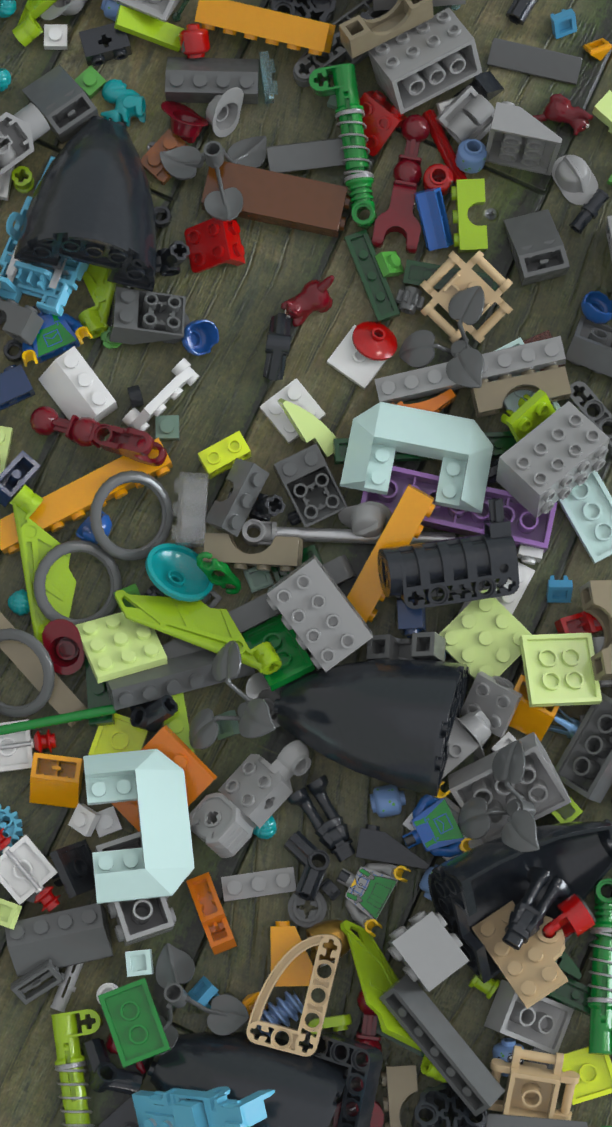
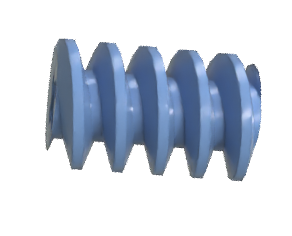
M294 990V995L285 991V1000L276 997L277 1006L271 1002L267 1003L269 1011L264 1010L261 1020L278 1025L283 1023L289 1027V1018L291 1017L297 1022L299 1020L298 1012L302 1014L304 1006ZM260 1025L257 1026L262 1035L266 1034L271 1038L273 1028L270 1027V1032L268 1033L262 1031Z

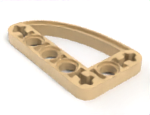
M331 934L314 935L295 945L281 958L266 979L254 1004L246 1031L247 1037L251 1042L305 1057L311 1056L317 1050L342 950L341 940L337 936ZM330 939L334 940V945L337 946V950H332L330 958H335L334 963L328 959H320L321 954L326 956L327 948L324 947V943H328ZM319 945L298 1030L261 1020L271 992L285 969L302 952ZM320 964H328L331 967L332 971L329 977L322 978L319 976L317 970ZM314 989H323L326 994L323 1002H315L312 999L311 994ZM315 1013L319 1016V1024L316 1027H310L306 1024L305 1018L307 1014ZM260 1025L261 1030L268 1033L270 1032V1027L274 1028L271 1034V1043L266 1041L269 1036L261 1035L258 1039L255 1038L252 1028L255 1029ZM303 1028L309 1032H317L316 1036L311 1035L309 1042L313 1044V1048H309L307 1051H303V1046L300 1045V1041H304L307 1033H302ZM284 1031L289 1035V1042L286 1045H279L276 1042L275 1036L277 1032Z

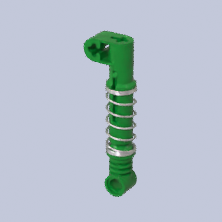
M346 63L318 68L310 74L309 83L314 93L318 96H336L337 109L335 110V119L339 121L336 125L340 126L341 135L338 136L342 138L343 147L340 150L344 152V159L341 162H344L346 166V172L343 174L349 175L344 180L345 186L351 192L350 201L353 203L351 205V215L359 227L368 229L375 224L377 218L375 204L372 201L374 199L372 195L373 190H371L374 183V175L369 171H365L369 169L372 162L368 160L370 149L366 147L368 137L364 135L367 125L362 121L365 113L364 107L360 105L355 65ZM332 74L334 80V87H331L329 84V75ZM320 79H325L323 86H319ZM363 210L370 211V216L366 220L358 218L359 213Z
M607 878L601 880L594 890V904H597V906H594V910L597 911L594 912V916L597 918H595V925L590 928V933L595 934L598 940H593V943L589 944L593 947L592 957H589L592 960V970L588 971L592 974L591 984H588L591 987V997L587 998V1006L590 1008L588 1053L612 1056V897L605 898L601 894L603 886L612 888V879Z

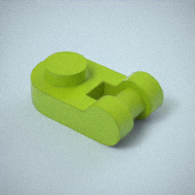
M351 1014L325 1017L323 1028L333 1027V1032L348 1030L347 1025L352 1024ZM319 1018L311 1019L308 1026L316 1027L319 1024Z

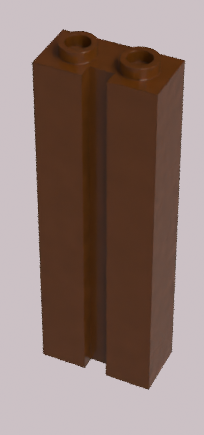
M226 161L219 167L224 190L234 187L242 194L243 208L237 217L338 238L339 231H344L346 217H342L344 209H349L351 199L350 195H347L348 187ZM211 167L208 170L202 195V210H205L204 201L207 195L213 191H220L215 169Z

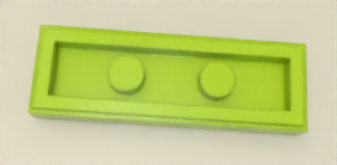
M120 5L118 8L114 28L177 52L180 50L179 33L184 28L160 21L123 5Z

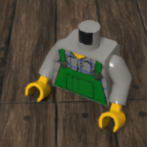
M386 862L368 863L364 867L361 866L356 875L344 868L340 872L336 881L348 887L344 895L346 898L345 906L352 919L365 928L366 932L372 937L376 936L372 932L374 926H379L382 929V925L376 920L398 880L404 883L408 882V880L402 878V874L404 871L411 872L409 868Z

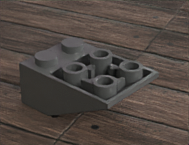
M60 64L22 89L28 100L42 113L49 124L50 130L61 144L71 139L91 120V117L99 116L95 105Z
M548 209L503 220L522 286L567 275L570 265L564 244Z
M116 287L112 300L109 341L134 345L183 338L186 296Z
M317 443L273 465V469L305 528L348 507Z

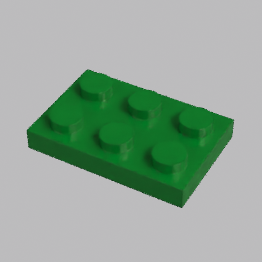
M282 614L241 634L249 649L263 642H271L282 661L281 667L274 673L268 675L262 673L271 691L315 670L314 664L307 652L296 641L297 637L294 630L291 629L289 631L281 620Z
M145 978L98 996L123 1068L171 1050Z

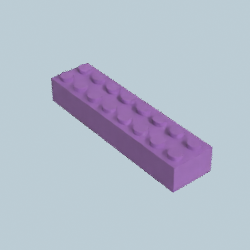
M393 466L387 495L363 491L361 503L368 501L382 503L389 508L392 515L408 484L434 497L432 502L434 504L439 476ZM486 487L482 514L436 505L430 517L425 516L421 522V525L465 536L485 534L484 520L490 519L488 500L491 498H502L504 517L511 521V536L514 539L515 546L519 547L521 544L544 549L543 553H545L549 545L557 502L554 503V507L547 514L542 513L539 517L535 518L508 491Z

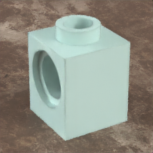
M152 949L125 952L127 977L154 974Z

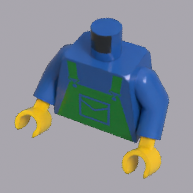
M35 305L33 308L38 311L37 315L44 322L32 345L22 343L24 366L27 367V363L31 360L35 361V364H38V362L40 364L65 353L73 346L77 348L80 344H84L82 340L84 337L89 336L90 339L93 337L87 327L83 326L69 314L63 313L62 317L53 314L49 315L41 312Z
M439 788L437 796L426 794L420 798L412 812L413 819L410 821L414 830L402 836L408 849L421 843L425 852L430 851L433 856L449 858L471 849L468 843L473 839H464L444 798L451 793L450 790L444 793Z

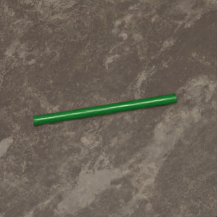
M111 704L1 725L0 735L116 714V710Z

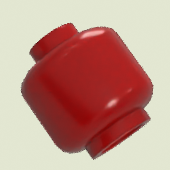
M200 23L187 24L186 29L179 33L180 49L183 54L187 55V58L206 56L205 53L210 50L209 32L206 28H200Z
M441 163L429 166L423 176L424 190L441 187L442 196L447 195L453 184L451 169Z

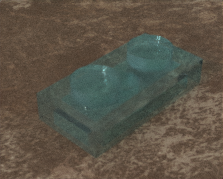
M268 51L259 52L265 104L274 103V95L278 94L277 81H272L271 73H275L274 59H269Z

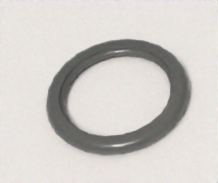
M130 470L110 477L96 492L91 504L90 522L96 541L105 552L120 560L136 561L146 558L154 547L165 542L172 527L173 510L168 492L157 479L141 471ZM125 483H140L151 489L159 499L162 510L161 525L154 539L147 545L136 549H124L110 541L105 534L101 521L102 507L109 493L116 487Z
M84 540L67 541L55 546L40 561L34 577V597L39 609L49 621L65 619L77 625L109 616L114 612L118 605L114 592L122 589L121 573L116 561L101 546ZM73 552H83L95 556L106 567L110 577L111 587L106 603L97 613L82 619L68 618L58 613L50 604L45 589L46 576L50 567L60 557Z
M0 629V642L14 640L26 644L35 652L42 665L44 674L42 689L32 702L23 706H12L0 701V714L14 718L28 717L41 710L51 697L55 682L53 662L46 648L33 635L19 629Z

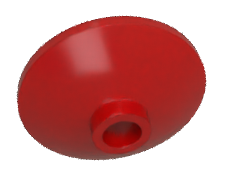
M373 321L360 323L352 334V341L357 351L371 360H387L397 350L398 344L394 333L381 323Z

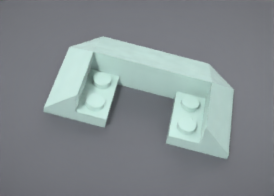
M379 402L353 419L340 482L341 487L387 495L395 451L442 460L434 505L482 514L493 444L475 420L385 402Z
M158 749L83 756L87 804L97 805L137 800L142 843L141 848L92 853L97 904L172 896L195 868L184 770Z

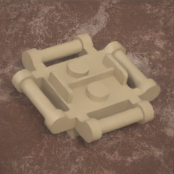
M452 250L448 255L449 258L427 281L424 280L420 284L433 297L420 312L424 316L428 315L450 337L449 340L452 343L461 338L460 330H456L434 307L439 303L449 313L448 306L450 300L459 291L474 286L482 287L485 295L482 315L494 302L500 306L478 330L472 325H467L463 322L464 331H468L479 343L485 339L484 336L506 313L509 315L513 311L500 297L513 282L509 278L505 279L483 257L484 254L480 250L467 263ZM457 264L461 269L437 292L433 287ZM475 264L499 285L495 291L472 269Z
M514 1045L511 1063L499 1058L491 1060V1074L497 1082L500 1083L501 1073L508 1074L504 1100L497 1099L488 1110L499 1111L502 1115L571 1120L572 1112L570 1110L575 1085L579 1083L580 1074L575 1071H562L564 1053L556 1052L555 1054L525 1050L522 1049V1046ZM520 1059L553 1064V1070L547 1069V1066L544 1064L524 1061L522 1065L520 1064ZM565 1083L561 1108L557 1110L555 1108L560 1084Z

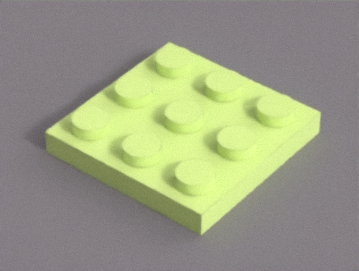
M496 598L472 601L439 633L440 636L446 639L445 651L457 663L466 664L469 667L470 676L474 680L481 671L491 677L500 676L521 655L519 640L521 635H532Z
M123 612L75 625L80 633L84 652L97 683L168 664L167 656L155 629L125 618Z
M591 633L521 635L519 640L529 707L595 705L602 702L599 680L595 681L591 661V657L595 655Z

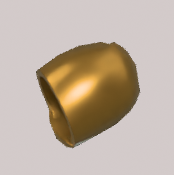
M326 920L306 930L307 938L319 934L337 936L342 943L340 958L351 950L347 935L340 927L343 920ZM330 939L328 943H324V947L327 948L326 956L321 954L320 959H328L333 962L335 958H330L332 950H337V946L334 945V940ZM319 945L310 948L313 965ZM320 964L318 968H321L327 964Z

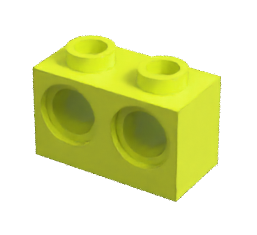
M240 431L198 453L199 461L210 479L232 468L236 458L247 460L251 457V450Z

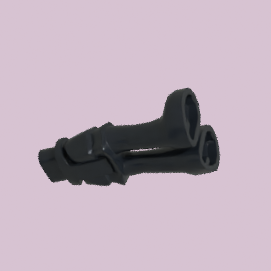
M323 775L308 784L307 788L328 819L326 822L319 815L305 787L291 794L287 801L291 805H298L304 811L315 829V834L319 837V841L330 850L331 854L334 853L338 861L341 862L355 854L356 851L351 845L353 841L349 839L350 835L347 824L344 823L343 817L337 813L327 795L326 787L329 781L327 776Z
M531 867L528 870L526 877L530 885L521 901L514 906V911H511L508 925L505 927L506 934L502 941L515 950H520L523 943L526 944L529 938L540 930L539 926L544 923V917L554 901L565 900L570 894L568 885L562 879L555 876L550 881L535 909L531 907L551 876L548 870L540 867Z

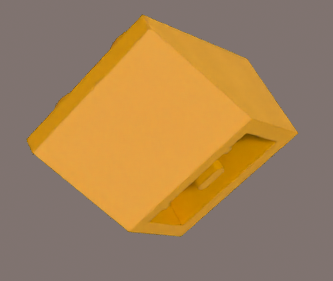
M521 674L513 690L522 694V698L509 726L525 735L535 732L541 742L560 706L529 707L525 676Z
M34 752L30 774L29 803L76 809L79 803L84 770L83 759Z

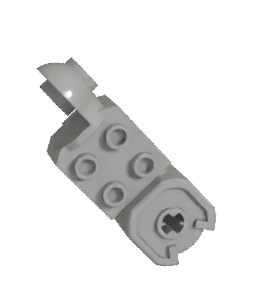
M300 740L289 743L282 749L272 764L259 754H250L218 789L220 793L206 795L189 814L190 830L218 854L220 858L234 856L251 838L253 829L256 826L261 828L292 794L290 778L293 775L301 776L310 768L311 759L309 758L307 745Z

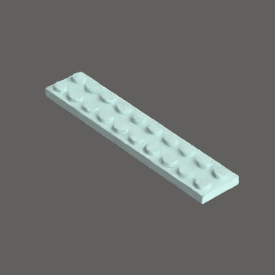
M520 337L497 350L523 345L524 342ZM528 390L515 391L505 398L503 405L506 410L515 412L519 408V399H524L523 395L528 394L532 397L535 393ZM557 401L551 402L555 412L561 408ZM594 470L581 486L577 484L568 497L564 500L559 499L558 502L593 564H596L612 555V497L598 472Z

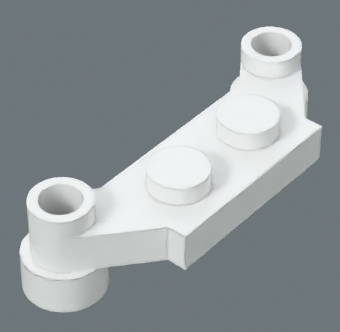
M183 358L171 371L176 377L141 413L134 407L126 414L122 422L128 427L131 426L134 429L145 432L150 427L147 422L154 415L156 417L161 415L167 408L165 404L170 399L173 401L177 399L184 391L182 387L186 383L191 386L200 376L190 367L191 364Z

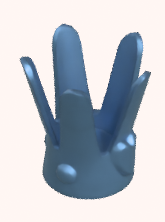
M559 708L558 710L564 716L556 713L554 720L563 727L550 725L548 730L565 734L567 738L572 739L581 723L574 718H570Z

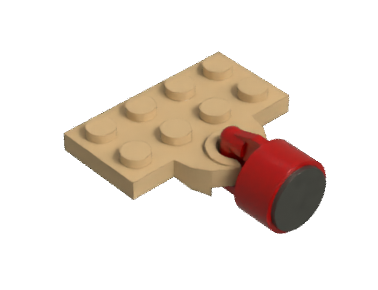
M578 894L571 895L557 905L561 915L556 919L545 916L544 923L539 926L540 930L531 936L526 944L523 943L520 950H515L502 941L506 934L505 927L508 925L510 913L514 911L515 904L513 901L472 927L475 935L485 946V949L527 1009L568 982L567 977L555 962L562 956L566 948L565 938L572 933L580 936L595 925V917Z

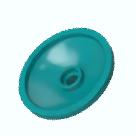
M172 543L160 544L154 547L146 558L145 566L150 580L157 589L173 599L187 602L202 600L210 593L214 585L197 566L196 557L198 554L185 546Z

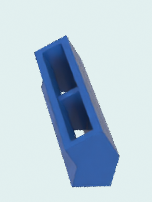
M441 187L414 193L427 250L432 251L451 246L453 239Z

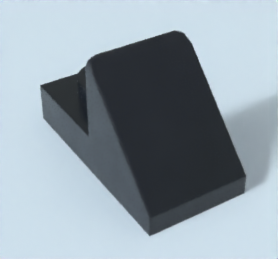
M490 71L474 76L472 83L469 84L488 101L504 90ZM465 88L456 93L454 97H457Z

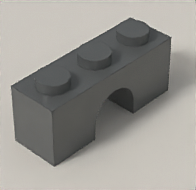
M0 297V325L6 321L2 330L14 340L32 345L44 320L37 315L38 311L29 305L21 307L20 304L11 299L3 301Z
M236 458L226 478L234 485L232 494L225 501H214L205 522L221 532L238 537L270 473L252 462Z
M436 632L412 633L411 639L396 638L390 634L373 635V638L367 641L366 659L369 661L378 659H411L445 662L446 639Z

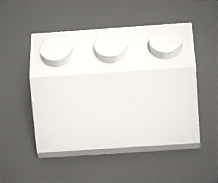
M75 346L56 358L38 379L68 420L71 419L72 415H76L79 418L90 417L99 422L118 408L115 399Z

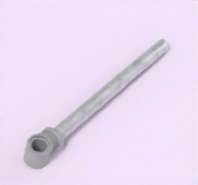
M257 519L246 521L242 527V539L248 546L252 547L271 545L275 536L299 537L303 542L376 544L382 534L381 532L376 537L364 538L356 536L352 529L277 527V522L260 521ZM250 528H257L260 531V535L256 538H251L248 536L247 531ZM421 532L418 539L412 538L410 544L455 538V533Z

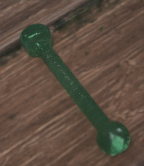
M184 0L179 10L172 14L174 22L181 20V13L189 0Z

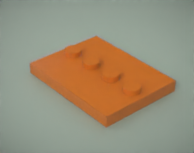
M167 725L163 726L141 749H158L184 770L188 807L217 778ZM137 800L111 803L140 832Z

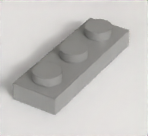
M293 867L221 877L224 902L294 892L296 890Z

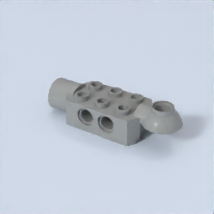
M29 103L14 115L8 112L0 115V176L34 152L33 142L50 130L48 122L32 103Z

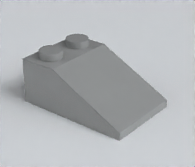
M501 980L484 1026L555 1054L559 1051L574 1009L547 997H544L527 1009L509 982Z

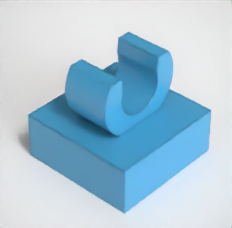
M572 8L568 10L562 9L560 13L555 15L553 13L550 14L552 33L556 39L577 32L576 16Z
M551 575L547 585V602L571 603L572 580H568L566 575H563V580H554V575Z
M203 976L187 994L193 1000L211 1009V1005L208 1002L213 996L219 995V990Z

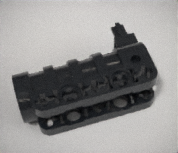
M491 498L488 500L490 519L484 520L485 534L379 549L378 573L384 595L386 597L395 596L411 609H421L514 594L519 588L518 557L515 542L511 536V521L504 517L503 499ZM509 579L512 581V584H509L507 589L504 585ZM482 589H483V590L489 589V590H488L487 592H485V593H480V592L478 591V590H482ZM435 596H437V597L442 596V597H441L440 599H438V600H433V599L431 598V597H435Z

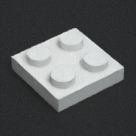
M297 378L260 406V410L288 444L297 439L299 435L277 400L282 398L296 404L319 420L326 416L325 412Z

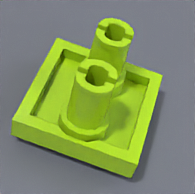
M541 389L532 397L528 394L523 395L524 399H519V408L515 412L507 410L506 413L509 416L504 413L501 416V422L509 426L516 442H519L555 412L547 394Z

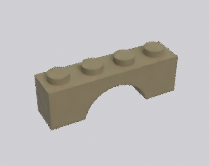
M398 0L393 8L381 17L364 19L357 15L339 25L341 43L353 59L434 18L433 1Z
M550 365L545 367L544 371L535 372L534 369L522 372L520 376L512 377V374H507L489 382V379H483L481 388H471L476 417L480 418L499 414L505 398L518 390H528L536 393L541 389L547 394L550 402L569 399L572 393L565 366Z
M205 533L204 552L211 553L212 558H216L218 561L224 562L227 565H233V569L247 570L248 566H257L256 570L271 571V567H279L281 572H292L302 564L303 540L299 537L275 536L273 542L266 550L257 554H247L238 548L232 535ZM203 558V561L211 562L212 558Z
M590 580L579 588L583 611L593 615L599 621L604 631L603 647L597 654L591 657L595 681L612 680V580Z
M415 1064L385 1066V1071L381 1072L382 1087H387V1097H383V1111L388 1112L389 1122H384V1127H402L400 1123L401 1106L409 1095L418 1091Z

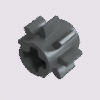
M406 286L404 291L399 289L395 301L397 304H400L398 309L410 315H414L416 310L421 311L425 297H421L422 291L412 286Z

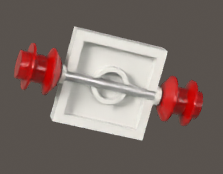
M29 719L19 720V721H11V722H3V723H0V726H1V725H6V724H11V723H17V722L27 721V720H29ZM48 729L47 733L43 735L37 730L34 738H31V730L0 735V773L31 769L33 748L38 753H42L43 749H48L52 753V748L57 747L55 733H50V729Z
M4 828L0 830V851H2L0 856V883L19 905L34 892L36 894L39 892L35 896L34 903L41 902L43 905L41 911L43 912L47 909L50 912L60 904L58 898L61 895L54 896L52 893L54 887L47 886L43 889V885L58 873L57 870L27 835L22 837L12 847L8 846L11 842V836L5 837L2 834Z

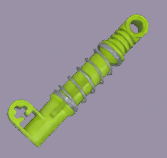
M95 1009L53 1014L51 1019L57 1056L54 1067L59 1072L60 1080L57 1081V1084L61 1086V1094L58 1097L63 1101V1107L60 1111L64 1112L65 1121L62 1125L66 1127H94L95 1125L91 1124L90 1114L93 1111L89 1110L88 1101L91 1098L87 1097L86 1087L89 1084L85 1083L84 1074L87 1070L83 1069V1066L86 1065L85 1057L81 1055L79 1036L97 1032L103 1024L102 1016ZM76 1013H80V1020L87 1019V1015L90 1014L91 1018H95L96 1023L92 1024L91 1029H89L88 1025H81L82 1033H78Z

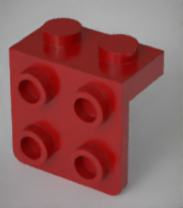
M378 90L364 92L359 99L360 105L364 107L365 116L362 118V121L367 125L364 135L368 137L366 147L370 149L369 155L376 156L394 130L401 127L403 121L407 118L400 114L394 105L392 106L386 101L387 97Z
M212 218L185 230L184 235L186 245L190 249L189 260L192 272L200 273L223 263L235 266L245 264V250L241 244L240 226L236 219L222 221Z

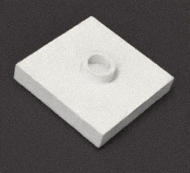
M354 325L327 360V364L365 390L387 360H371L357 351L352 341V334L356 328V325Z

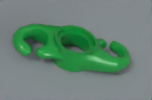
M201 552L197 555V566L204 572L211 583L220 585L221 588H226V584L234 585L235 588H226L225 590L226 593L231 595L241 591V581L226 563L218 561L216 558H212L211 562L203 561V558H212V554L209 552ZM218 570L223 572L225 575L217 576L213 573V571Z

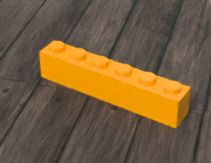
M199 0L195 16V22L202 23L201 28L215 31L216 26L223 28L222 33L236 36V32L244 33V38L256 41L258 37L266 38L265 43L279 46V42L287 43V48L297 51L304 47L309 49L308 53L322 56V52L330 53L336 27L334 24L231 0Z
M408 484L347 596L365 622L369 621L372 623L378 612L375 609L378 600L383 602L386 597L383 593L378 573L379 549L409 545L413 537L418 539L424 528L421 525L425 516L429 518L436 506L432 503L434 497Z

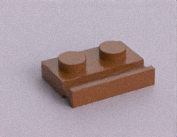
M168 129L141 158L143 168L164 186L172 176L163 167L160 152L188 145L179 136L172 133L171 129Z

